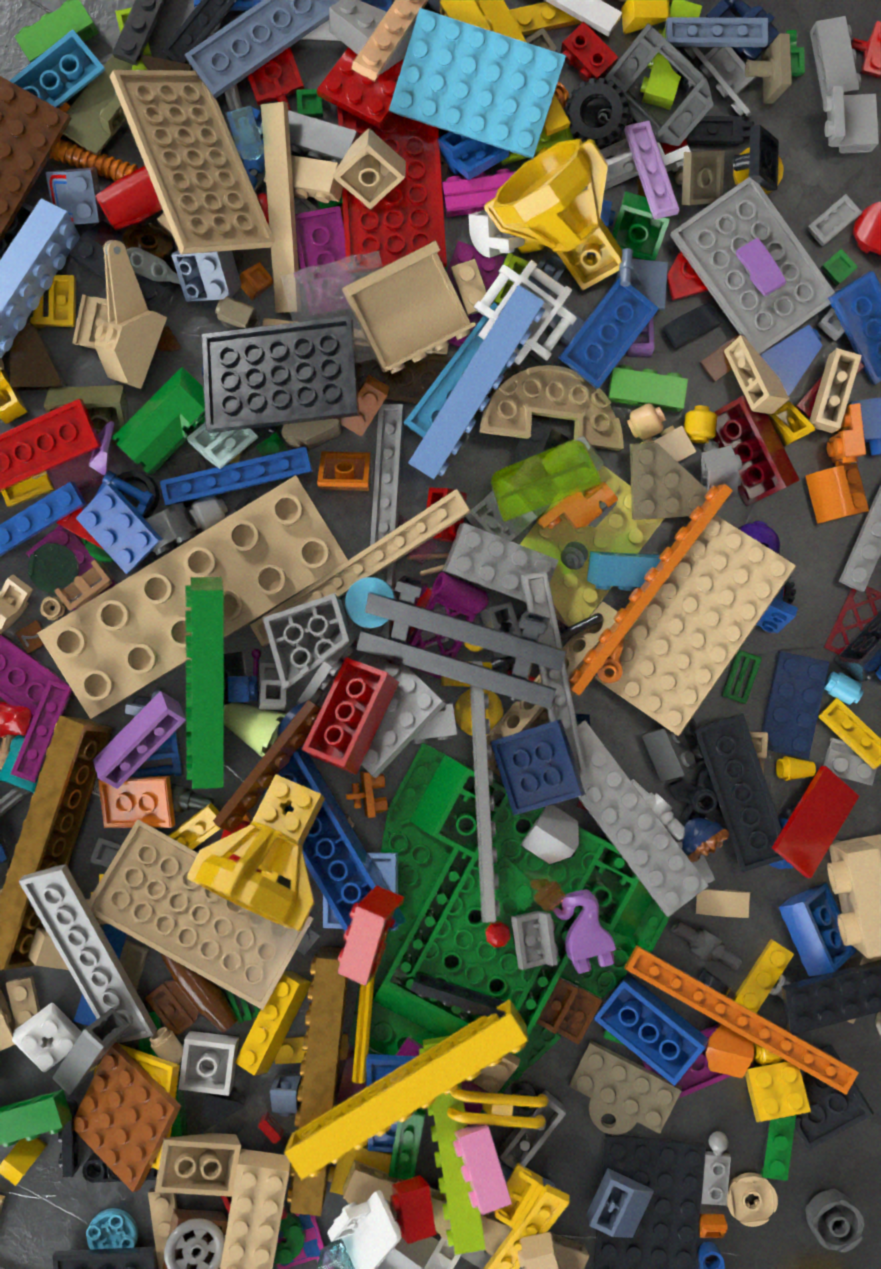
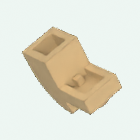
M15 575L7 578L0 591V634L12 626L22 615L29 604L27 600L33 591L31 587Z

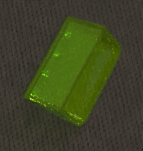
M579 440L569 441L500 469L491 478L492 489L504 522L511 521L602 484L587 446Z

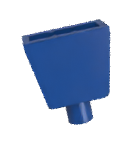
M881 397L851 401L847 406L860 403L864 441L870 444L871 456L881 455Z

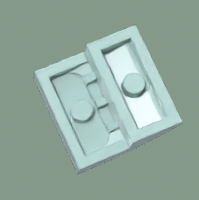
M205 422L190 434L187 440L208 461L221 469L254 442L258 436L251 429L208 433Z

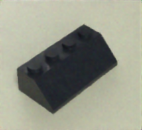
M102 220L82 234L69 255L78 264L106 281L104 245L109 240L123 243L124 234ZM166 262L172 271L177 273L176 268ZM135 273L148 310L161 314L180 284L170 281H153Z

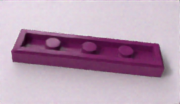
M48 680L11 775L34 783L37 782L46 759L47 749L54 734V727L58 722L59 716L64 715L73 693L70 686Z

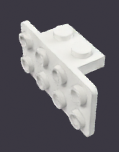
M380 1190L375 1191L367 1202L359 1205L354 1202L345 1206L342 1209L341 1215L333 1221L334 1224L327 1232L331 1242L342 1238L355 1269H377L401 1240L400 1227L390 1212L388 1200Z

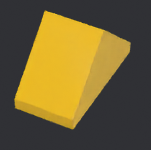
M627 0L621 8L623 33L628 34L643 29L648 23L652 26L666 21L667 17H670L669 0Z
M790 401L784 403L773 414H768L784 447L815 431V427Z
M26 1138L20 1139L0 1164V1174L16 1186L46 1148L47 1144L40 1138L27 1141Z

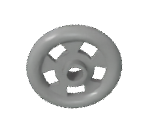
M201 1218L191 1219L177 1226L170 1234L165 1245L164 1258L167 1268L186 1269L187 1263L197 1264L196 1269H218L221 1265L225 1243L221 1229L215 1223ZM193 1230L195 1237L185 1242L183 1235ZM207 1232L213 1237L209 1244L202 1238ZM183 1248V1258L176 1260L175 1250ZM194 1248H200V1252L197 1255L191 1254ZM208 1251L214 1253L210 1263L203 1261L207 1257Z

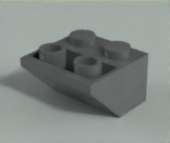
M693 717L680 736H677L663 725L642 735L661 782L684 776L705 762L694 728L698 726Z

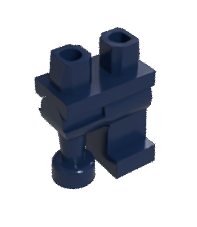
M721 0L706 15V18H737L729 11L734 8L742 18H768V47L780 34L772 24L775 17L770 13L767 14L763 7L755 6L751 8L742 0ZM731 47L740 58L743 56L747 60L756 61L763 52L761 47Z

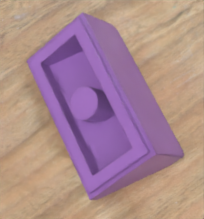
M112 421L108 422L97 434L102 447L92 451L89 463L91 468L102 475H106L113 445L114 422Z

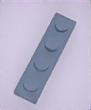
M667 17L665 22L666 39L674 47H766L768 44V18Z

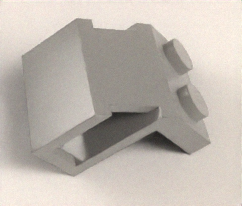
M833 86L823 101L824 112H827L824 132L825 137H828L829 146L839 147L840 153L872 152L879 144L876 94L844 95L843 86Z
M516 469L504 478L483 501L471 509L472 512L465 517L474 527L513 541L550 505L520 471Z
M401 1237V1240L377 1269H424L439 1241L429 1237L407 1245Z

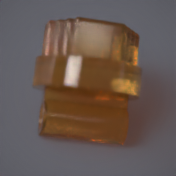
M542 878L534 879L531 882V887L538 891L533 899L538 905H541L544 911H551L566 897L557 881L549 883L548 879Z

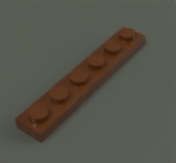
M310 700L304 704L215 817L213 822L219 828L232 832L241 824L242 818L250 808L256 805L258 798L271 785L275 775L289 763L290 757L297 748L304 744L321 710L320 706Z

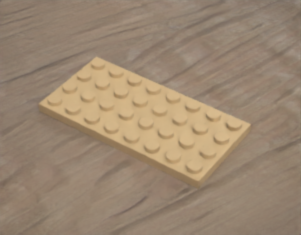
M113 70L110 79L180 254L272 247L275 240L218 102L211 95L196 72L180 70Z
M714 515L625 634L624 645L619 658L623 665L621 678L614 683L603 682L598 675L595 679L674 734L680 736L793 573L796 565L719 516ZM607 668L605 672L608 675H612L614 670Z
M137 819L88 901L94 916L263 1010L314 918L308 916L301 931L293 928L290 929L248 911L188 880L187 875L198 853Z

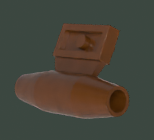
M160 953L174 980L163 982L149 993L145 1000L167 1028L173 1031L176 1037L195 1023L199 1013L221 1033H224L238 1021L224 993L216 983Z

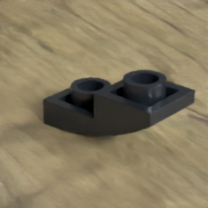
M708 302L669 322L663 327V330L674 348H678L694 341L699 335L718 328L722 322Z

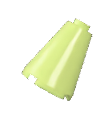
M231 702L223 707V724L263 758L278 739L279 725L287 713L274 710H259L256 706Z

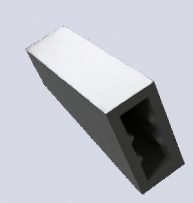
M112 1008L84 1029L52 1079L71 1095L85 1083L100 1064L106 1052L119 1040L130 1025Z

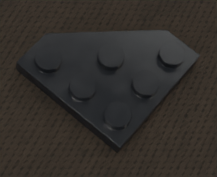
M831 1044L822 1049V1051L841 1061ZM806 1072L803 1083L811 1112L797 1114L795 1129L807 1149L810 1150L867 1119L874 1112L855 1081L848 1093L844 1094Z

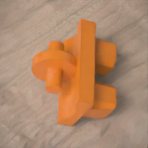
M360 771L362 792H360L359 783H352L353 793H347L346 799L354 800V808H362L361 798H363L365 816H368V818L376 817L377 813L388 810L386 797L374 798L373 789L385 787L384 774L380 773L375 778L368 771Z

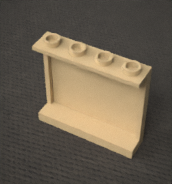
M436 241L342 288L383 372L389 370L392 374L405 368L404 362L410 359L413 362H417L427 356L426 351L434 347L435 351H438L449 345L447 340L455 336L459 340L471 334L469 329L476 326L475 322L470 323L437 254L440 249Z

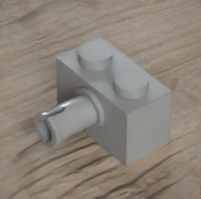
M714 441L705 444L703 447L704 452L701 454V484L707 489V492L713 486L726 484L733 490L727 499L737 497L738 486L741 485L739 470L742 469L740 456L735 455L731 446L719 448L718 443Z

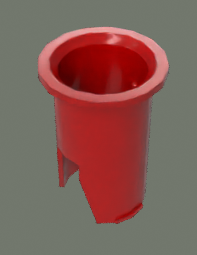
M146 166L118 179L95 195L115 230L142 221L163 210Z

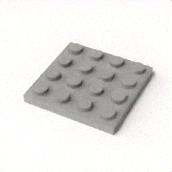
M366 653L358 662L385 671L399 682L361 764L376 778L446 703L408 666L404 664H391L385 658ZM327 695L317 704L321 708Z

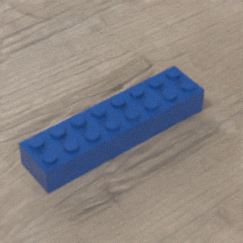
M299 747L290 757L289 763L277 775L318 792L325 798L302 845L306 866L343 930L346 932L353 920L350 917V913L355 903H360L376 885L387 890L388 888L310 755L302 750L303 747ZM269 787L264 790L265 795H266V793H267ZM291 805L284 809L285 815L287 812H293L294 808ZM399 907L393 912L392 919L396 920L393 928L389 927L388 932L406 922Z

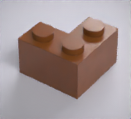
M368 374L358 390L359 416L336 419L340 420L341 425L362 437L386 399L390 387Z

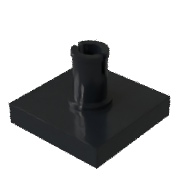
M761 124L750 126V153L733 156L734 170L738 172L749 169V177L767 191L777 190L779 140Z

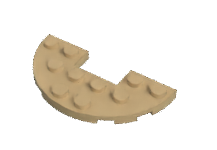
M545 365L531 367L506 380L491 396L483 412L480 424V433L528 439L531 437L532 415L574 420V440L584 436L594 448L616 451L624 449L620 420L615 417L610 406L611 402L600 388L596 389L574 370L560 366Z

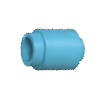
M833 671L824 685V689L828 691L829 695L838 698L848 705H851L853 702L858 703L864 692L861 689V683L841 672L836 673Z

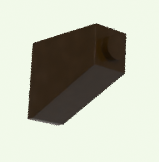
M26 323L25 327L15 336L10 348L11 387L17 391H48L49 388L67 387L42 332L33 326L32 323Z

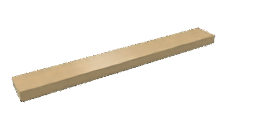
M286 102L262 104L261 114L269 227L275 240L271 247L275 312H301L288 104Z

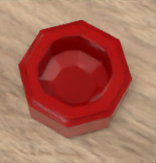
M502 921L491 922L485 930L487 942L494 947L505 946L511 938L509 926Z

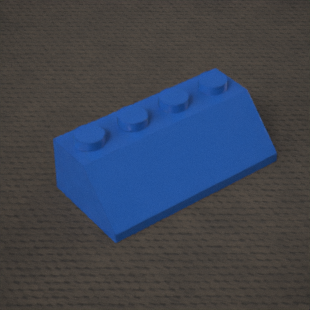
M630 974L624 977L593 1018L674 1086L706 1048L709 1039Z

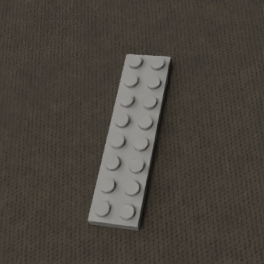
M584 720L577 727L587 774L580 775L585 794L578 798L664 914L669 917L707 888L708 884Z
M66 864L24 875L19 880L20 885L96 1018L98 1019L112 1008L130 1025L117 1043L154 1036L157 1031L154 1022Z

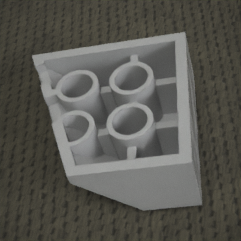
M335 593L263 618L283 690H286L350 642L349 624L343 603Z

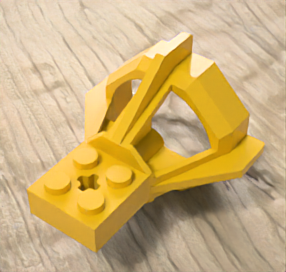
M581 139L556 143L550 148L545 146L540 149L539 155L524 163L497 190L496 197L488 201L484 206L485 211L500 232L548 246L552 251L557 252L582 290L619 271V264L622 263V249L600 217L608 163L593 140H588L584 143ZM593 252L596 254V256H593L592 254L587 255V253Z
M275 775L250 825L201 849L187 875V879L263 918L290 929L293 928L301 931L315 903L302 845L325 798L318 792ZM291 805L294 808L293 812H287L285 815L284 809ZM232 854L241 857L237 863L228 858ZM257 868L262 870L261 874L255 872ZM279 875L291 880V890L277 883Z

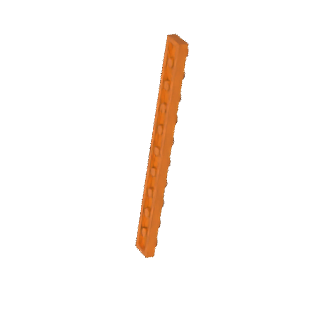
M722 484L709 489L705 495L707 500L701 507L698 506L694 509L689 517L691 519L686 527L683 526L674 537L676 541L671 548L667 547L659 557L661 561L656 568L652 567L644 577L646 581L641 588L637 587L629 597L630 603L625 609L621 608L613 619L615 623L610 629L607 628L602 632L598 639L600 643L595 649H590L583 658L585 663L579 670H574L570 675L568 681L571 692L579 696L726 501L733 491L730 487Z
M638 945L624 967L627 971L844 1094L848 1093L859 1073L851 1066L800 1037L792 1035L786 1029Z

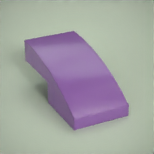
M758 237L736 250V257L749 271L750 280L764 297L786 284V280L778 265Z

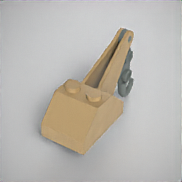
M109 240L103 248L108 319L103 321L102 325L98 327L95 333L96 342L94 346L108 378L141 389L167 317L148 310L135 273L153 281H170L176 284H180L178 274L173 272L163 259L136 247L126 250L122 242Z

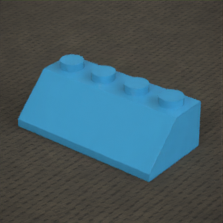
M72 29L9 81L59 108L104 72L105 68Z

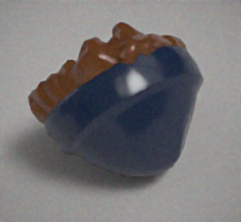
M701 818L692 819L684 826L681 849L691 862H697L701 855L709 856V853L714 854L716 847H722L723 841L727 840L730 834L718 822Z

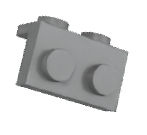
M535 911L511 917L518 968L524 970L544 964L557 965L558 949L554 941L553 931L555 926L551 914Z

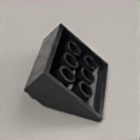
M881 610L834 659L856 681L863 682L872 678L877 671L876 667L881 663Z

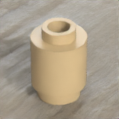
M163 1027L157 1030L154 1036L150 1037L151 1048L158 1058L175 1064H179L182 1061L184 1047L172 1030Z

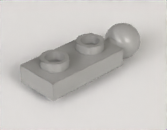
M720 1131L713 1132L709 1137V1146L713 1152L705 1151L701 1204L727 1205L731 1156L729 1153L724 1152L729 1145L728 1137Z

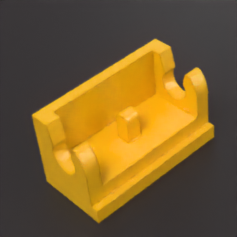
M517 1163L506 1182L512 1204L494 1210L496 1212L495 1217L512 1227L515 1231L519 1230L544 1187L541 1176Z

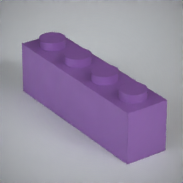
M160 691L93 759L98 779L118 789L186 720L179 702Z

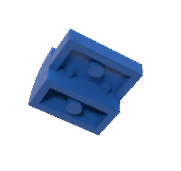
M448 132L438 138L440 151L448 167L455 175L461 173L468 180L509 157V151L452 132Z

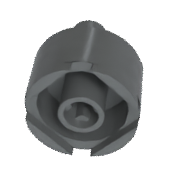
M836 1189L823 1191L817 1194L806 1206L808 1225L824 1248L838 1252H848L861 1242L863 1227L865 1228L863 1216L851 1199L844 1193Z

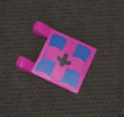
M294 1213L300 1218L301 1225L305 1230V1243L296 1258L286 1265L277 1264L278 1269H290L289 1267L317 1259L319 1269H332L316 1216ZM279 1231L278 1243L287 1240L283 1237V1231Z

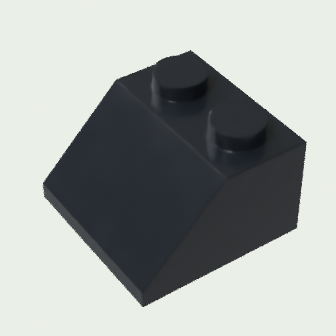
M532 419L531 437L528 439L520 438L508 468L512 470L518 469L520 473L554 487L555 483L549 478L543 466L551 457L564 452L566 447L573 441L554 428Z

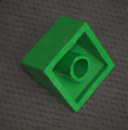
M625 191L612 236L622 250L632 249L633 257L655 261L671 216L654 220L647 198Z

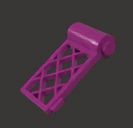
M441 572L433 583L432 595L425 608L433 610L437 602L444 606L446 615L456 616L462 613L467 616L465 620L473 622L476 614L486 609L489 598L485 590ZM415 628L408 644L425 649V646L437 641L439 653L448 654V656L455 658L463 643L454 639L453 646L444 650L441 639L446 638V636L434 633L435 637L423 641L421 637L423 630ZM411 667L413 669H416L420 672H423L440 680L442 678L441 675H437L431 672Z

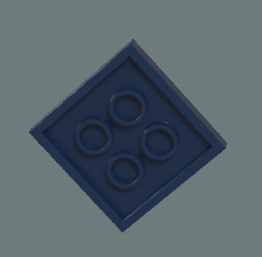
M561 719L490 742L513 815L585 794Z

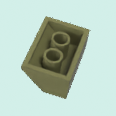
M124 385L49 388L44 403L45 411L48 413L72 401L83 399L97 434L108 422L112 421L114 422V436L129 421L128 402Z

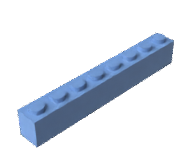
M520 285L516 287L408 462L410 465L432 479H435L437 474L441 477L449 466L446 460L450 453L456 455L463 444L459 440L464 431L469 434L477 421L473 418L478 409L483 412L490 400L487 397L488 392L491 388L495 390L498 388L504 378L500 374L505 365L510 368L518 355L514 352L519 343L522 345L526 343L532 333L528 330L533 320L538 323L546 309L542 307L544 304L543 300Z

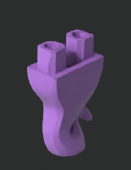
M579 890L564 895L562 897V910L559 908L552 909L559 919H569L573 915L576 906H582L583 908L570 927L565 940L567 956L572 961L578 973L590 971L589 958L597 956L601 967L614 964L613 951L616 950L612 936L599 922V904L595 896L589 890Z

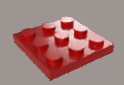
M348 47L317 88V96L381 129L392 114L389 108L404 59L385 72L380 73L376 81H373L352 69L353 62L358 54Z

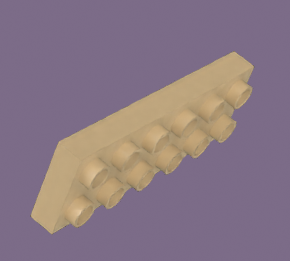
M295 475L37 634L89 718L92 719L186 663V659H191L186 658V635H191V633H186L185 610H190V608H186L185 585H190V577H222L225 639L347 562L348 558L299 478Z

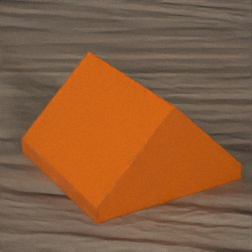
M321 451L317 480L319 489L370 491L371 452Z

